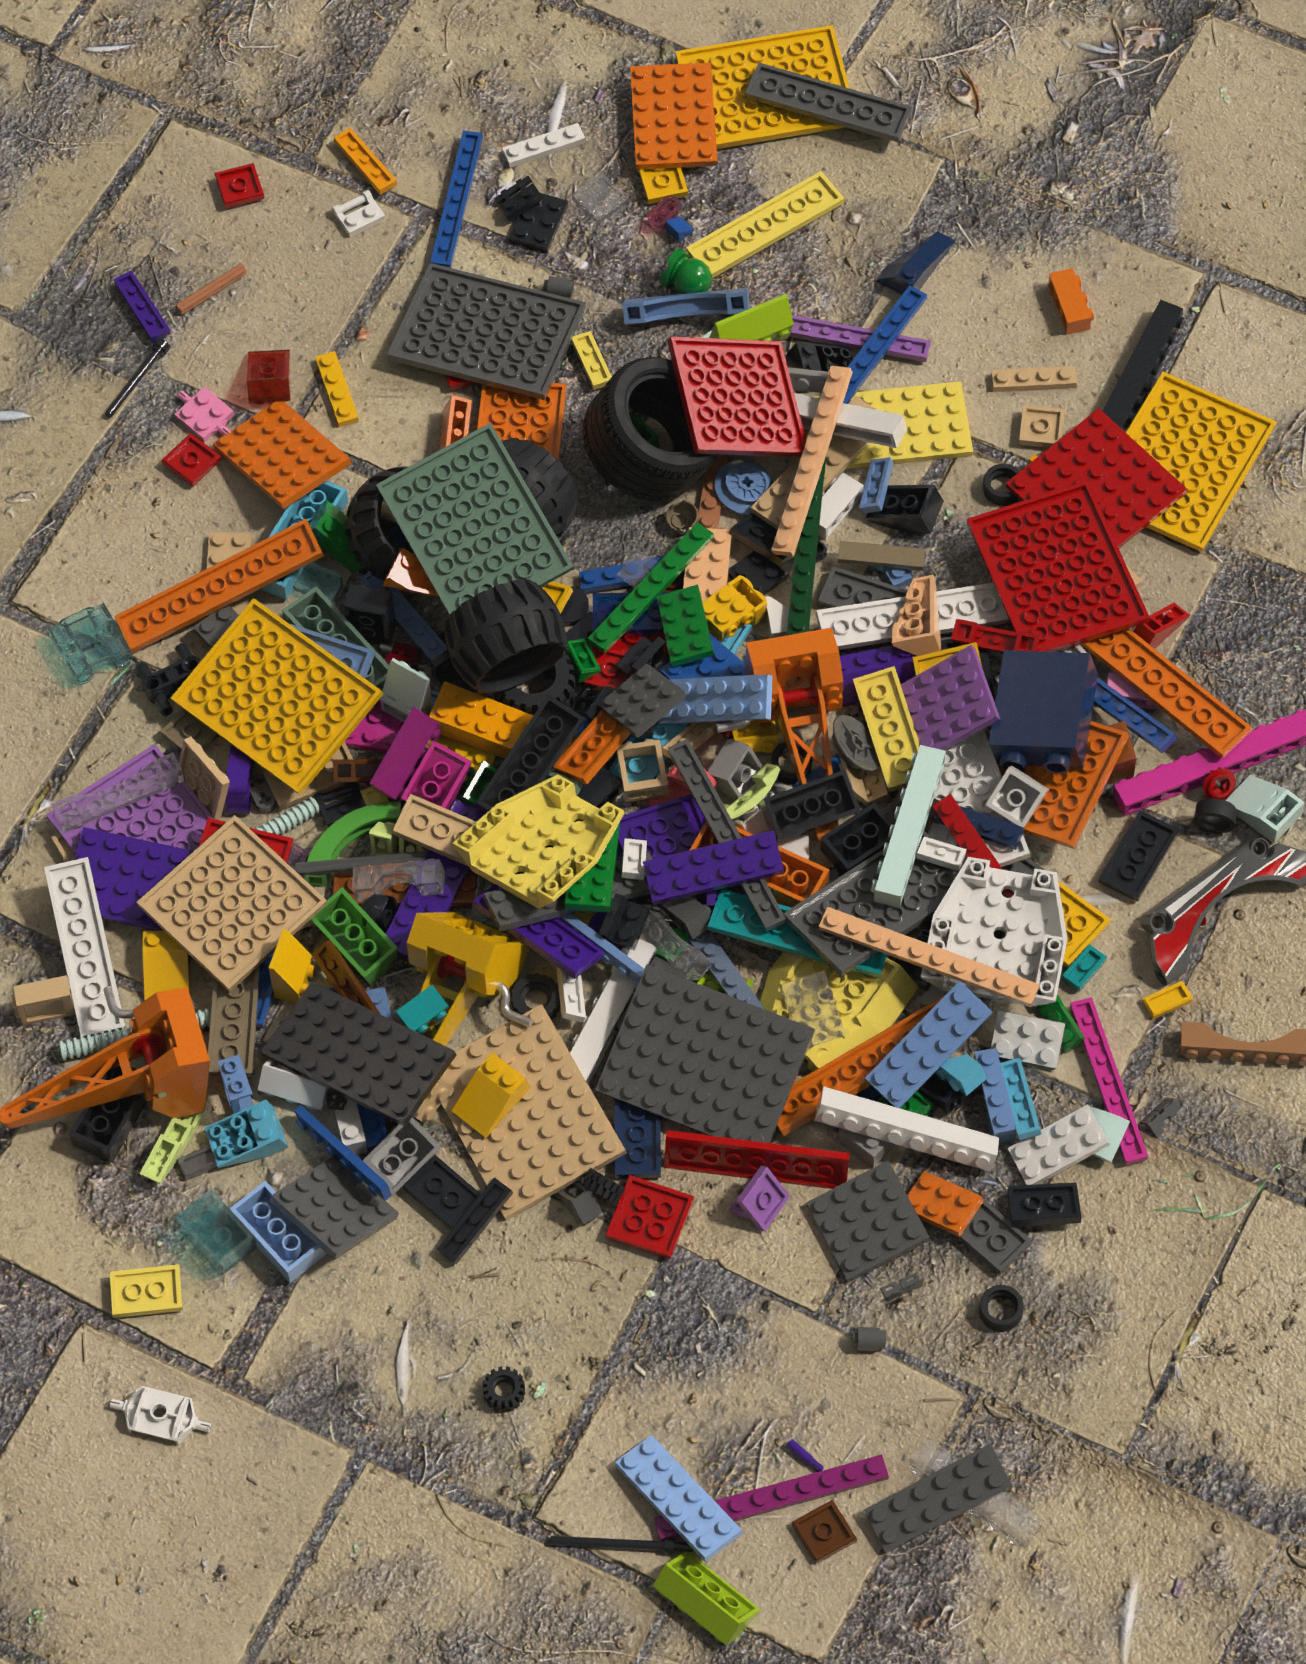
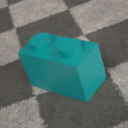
M431 985L396 1010L395 1015L403 1026L422 1034L429 1028V1023L433 1020L439 1022L447 1015L446 1011L449 1006L435 987Z

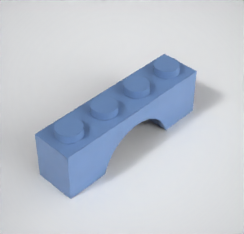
M997 1048L975 1051L974 1060L981 1064L987 1078L980 1086L985 1100L990 1135L999 1137V1143L1015 1141L1016 1126Z

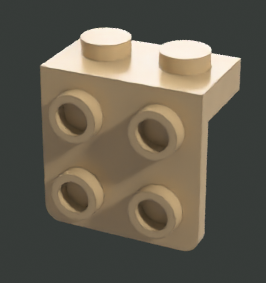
M840 757V770H846L855 797L859 802L864 803L868 807L873 803L877 804L891 797L881 766L875 771L868 772L849 766Z

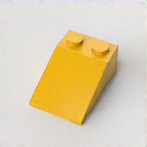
M283 929L269 965L274 998L296 1003L309 986L307 983L310 977L313 978L316 965L313 963L312 955L288 930Z
M143 931L144 999L147 1000L156 992L188 987L190 994V955L165 931Z
M492 1052L474 1073L452 1109V1113L486 1139L528 1092L530 1086L524 1076Z

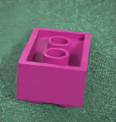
M433 741L401 799L406 803L409 795L412 794L450 810L472 761Z

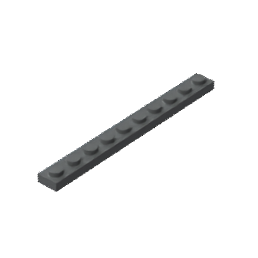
M686 739L668 747V753L717 843L742 838L689 740ZM765 879L740 884L766 932L786 923V918Z

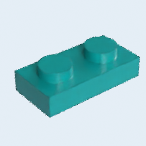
M1089 944L1062 975V980L1080 992L1107 961V956Z

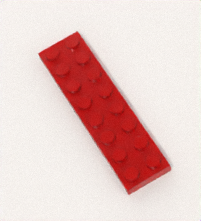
M667 1130L664 1168L752 1179L760 1166L768 1167L780 1183L833 1189L847 1182L850 1153Z

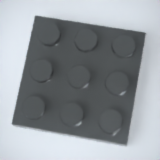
M645 664L602 700L598 706L601 711L638 738L684 700L687 695L684 690L649 664Z

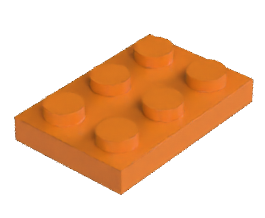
M923 1171L907 1195L919 1219L958 1237L962 1235L984 1202L982 1196L926 1171Z

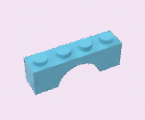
M968 1054L949 1058L935 1072L941 1080L946 1079L955 1091L958 1092L960 1090L966 1096L987 1079L981 1064Z

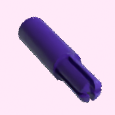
M791 1439L787 1443L786 1448L816 1472L824 1469L795 1440Z

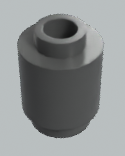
M549 276L548 280H544L543 292L572 298L574 281H569V278Z
M857 1327L856 1331H852V1345L856 1346V1350L861 1351L885 1349L886 1331L876 1327Z

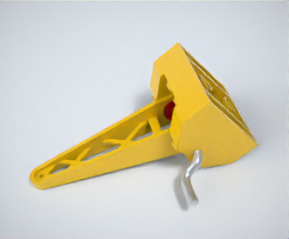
M455 912L416 913L407 940L409 964L416 966L417 971L427 974L421 992L433 985L443 998L454 1002L442 1020L439 1022L433 1020L428 1024L429 1028L427 1030L431 1029L432 1040L446 1046L478 996L487 998V995L496 997L497 994H501L500 1008L503 1015L529 1028L532 1026L533 1019L516 1013L509 1007V988L522 971L529 946L513 935L503 931L499 932L498 929ZM450 974L466 980L459 993L441 986L445 978L450 976ZM443 1021L439 1030L436 1031V1025Z

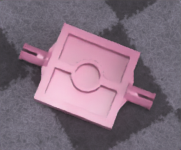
M205 386L192 397H189L184 391L178 393L177 398L185 404L175 413V417L201 440L206 442L212 435L218 432L223 436L231 433L225 425L235 415L234 411Z

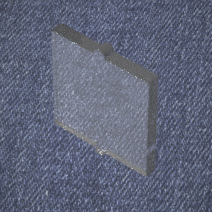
M637 550L629 561H625V565L618 572L617 577L636 587L659 562Z

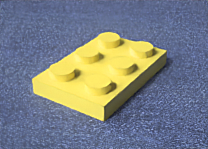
M179 1264L110 1272L113 1318L183 1311Z

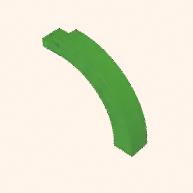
M401 802L376 803L346 814L333 823L320 836L309 854L307 862L337 859L348 845L369 833L378 822L396 824L402 812ZM330 873L304 875V878L312 886H328Z

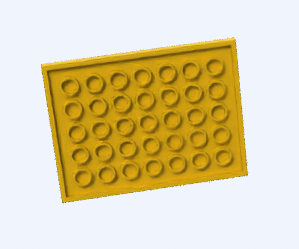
M833 25L675 51L677 64L711 62L717 149L846 128L745 98V92L758 63L850 89Z
M1162 372L1126 433L1187 488V494L1146 526V528L1203 552L1275 429L1277 422L1166 372Z
M253 598L172 695L171 699L301 795L384 693Z

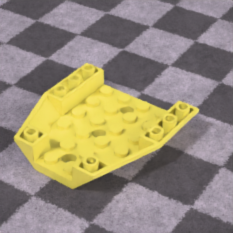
M556 775L496 804L452 844L473 872L539 909L553 903L599 861L624 815V810L609 802L605 803L600 809L576 796L573 782L560 775ZM517 872H524V874L515 875Z
M783 951L769 970L760 1003L765 1010L815 1029L805 1055V1059L808 1060V1069L815 1071L891 1027L919 987L901 965L889 958L885 962L880 978L852 970L840 976L827 963ZM829 992L832 998L823 1000L820 998V994Z

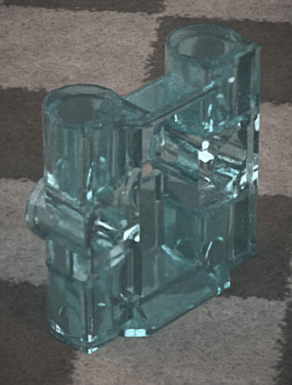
M104 603L96 607H87L61 619L57 625L48 629V634L60 653L64 665L68 667L78 685L88 683L94 676L93 670L113 661L116 666L121 667L128 664L133 658L130 647ZM97 642L101 643V645L92 648L86 652H83L82 650Z

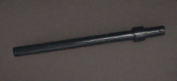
M570 1536L550 1537V1545L659 1550L674 1554V1551L693 1552V1549L687 1542H675V1539L652 1541Z

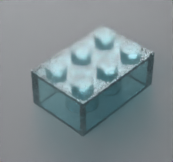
M212 1189L175 1217L178 1229L220 1276L224 1275L257 1249L255 1237Z

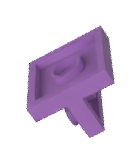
M760 1166L730 1210L734 1215L750 1218L758 1230L766 1231L790 1198V1195L768 1167Z

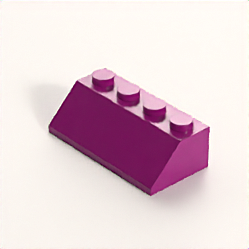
M415 707L411 709L370 781L374 791L394 802H398L401 799L430 745L440 737L441 731L439 729L441 727L438 722Z

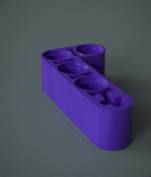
M233 745L230 747L226 774L230 781L226 795L227 814H250V784L254 761Z

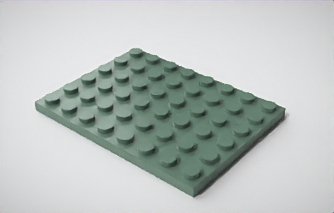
M491 422L376 484L449 615L466 600L496 585L513 580L529 579L543 587L574 570L573 564Z

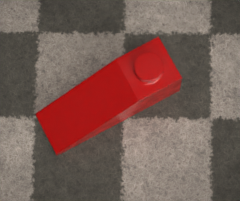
M1173 602L1150 615V622L1136 626L1134 633L1155 649L1190 617V614Z

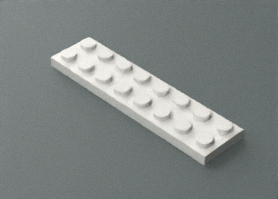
M86 857L46 866L44 870L80 1035L86 1038L89 1034L94 1036V1033L99 1035L103 1031L104 1033H108V1030L113 1032L116 1028L122 1030V1027H125L126 1029L124 1019L115 1017L110 1012L103 991L105 987L111 986L117 1006L122 1009L89 859Z

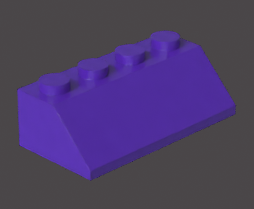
M888 646L840 656L844 682L843 693H841L843 697L842 707L853 705L857 701L860 703L853 682L855 678L895 666L900 685L915 677L913 657H916V655L894 646Z

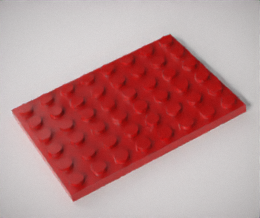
M1088 481L967 518V525L1014 632L1023 631L1039 634L1040 639L1037 651L1056 652L1150 622V616Z

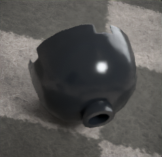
M375 894L371 895L360 905L386 934L394 919L393 911H398L395 897ZM362 917V925L366 927L367 920Z

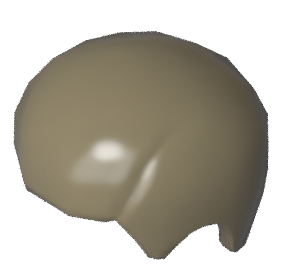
M687 500L672 504L665 514L667 526L671 531L678 534L687 533L689 527H693L698 522V510L693 503Z

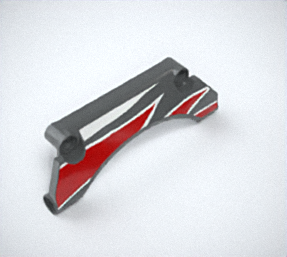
M1262 838L1247 839L1146 912L1141 917V926L1145 931L1153 932L1149 935L1152 962L1157 968L1154 970V973L1160 983L1167 986L1187 971L1192 943L1202 920L1209 910L1226 894L1245 884L1262 880L1281 881L1299 888L1303 887L1306 884V852L1279 843L1270 847L1268 842ZM1254 844L1257 845V852H1256V853H1255L1254 850H1253ZM1153 917L1156 918V926H1155V927L1152 925V919H1153Z

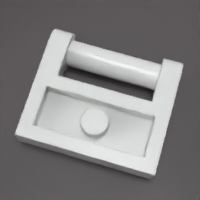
M369 190L362 192V195L340 206L337 204L332 207L333 214L349 237L386 220L384 213L373 199ZM364 202L368 204L348 215L344 216L343 214L344 212Z

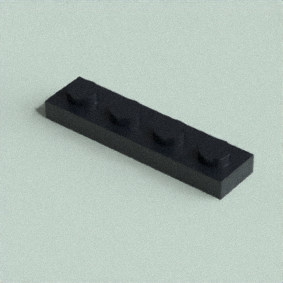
M494 1177L437 1248L438 1252L456 1265L511 1197L513 1191Z

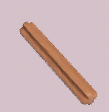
M242 263L238 264L176 304L177 311L180 314L186 313L247 274L245 266Z

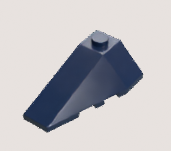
M937 231L890 263L879 276L877 282L901 295L909 285L920 290L954 245L955 240Z

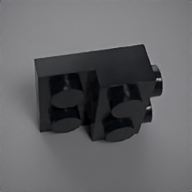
M935 1073L917 1090L923 1096L929 1098L935 1104L934 1106L948 1113H951L953 1109H959L963 1103V1098L966 1096L960 1090L958 1092L955 1091L946 1079L941 1080Z

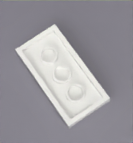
M1087 1104L1041 1130L1042 1134L1023 1139L1009 1147L1008 1150L1026 1185H1034L1044 1182L1110 1144L1090 1106Z

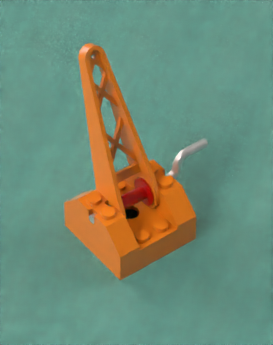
M832 628L747 642L745 675H773L771 720L754 721L756 723L771 722L773 720L779 721L799 786L807 783L804 771L810 757L825 770V776L833 774L826 711L842 708L843 697L841 693H843L844 682L839 650ZM812 704L816 708L817 714L788 719L786 712L789 708L806 707ZM750 720L716 724L717 732L744 728L750 723ZM817 723L819 726L810 748L791 729ZM819 736L823 761L813 752ZM796 743L807 752L803 765L800 761ZM838 821L831 823L827 830L824 827L814 829L819 845L821 844L822 836L839 826Z
M105 987L103 991L110 1012L115 1017L129 1019L131 1032H128L127 1037L120 1039L0 1108V1122L2 1125L12 1129L143 1092L146 1101H150L152 1110L169 1117L178 1118L205 1113L210 1059L188 987L156 992L133 1010L118 1008L112 987ZM144 1057L147 1066L132 1071L129 1061ZM118 1066L121 1067L122 1076L112 1080L101 1079L107 1071ZM81 1082L89 1083L81 1092L58 1101L51 1100L60 1091ZM30 1104H38L32 1111L24 1114L19 1113L22 1108Z

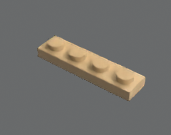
M1075 366L992 370L991 372L993 392L1077 388Z

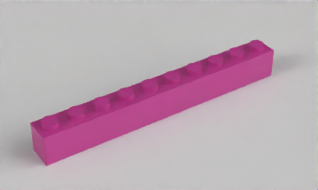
M1298 710L1291 716L1286 718L1280 717L1271 724L1256 727L1223 759L1209 748H1201L1187 757L1181 756L1174 762L1161 764L1149 772L1143 771L1131 779H1122L1114 785L1112 796L1125 817L1201 787L1205 782L1204 776L1207 777L1211 773L1210 770L1215 771L1218 767L1229 769L1234 774L1305 746L1306 710Z

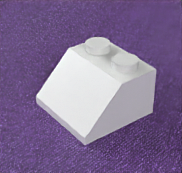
M1010 766L985 805L1016 825L1025 827L1049 789L1014 766Z

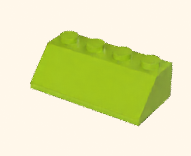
M784 294L716 322L709 338L762 341L785 340L790 336L794 325L787 295Z
M684 1552L666 1563L653 1584V1587L663 1597L671 1600L680 1611L687 1613L700 1627L708 1630L717 1641L725 1645L737 1639L761 1611L760 1608L690 1552Z

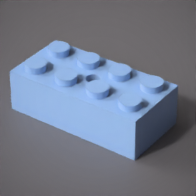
M264 1181L230 1208L231 1218L287 1281L291 1283L322 1259L326 1252L270 1202L271 1195L276 1192Z

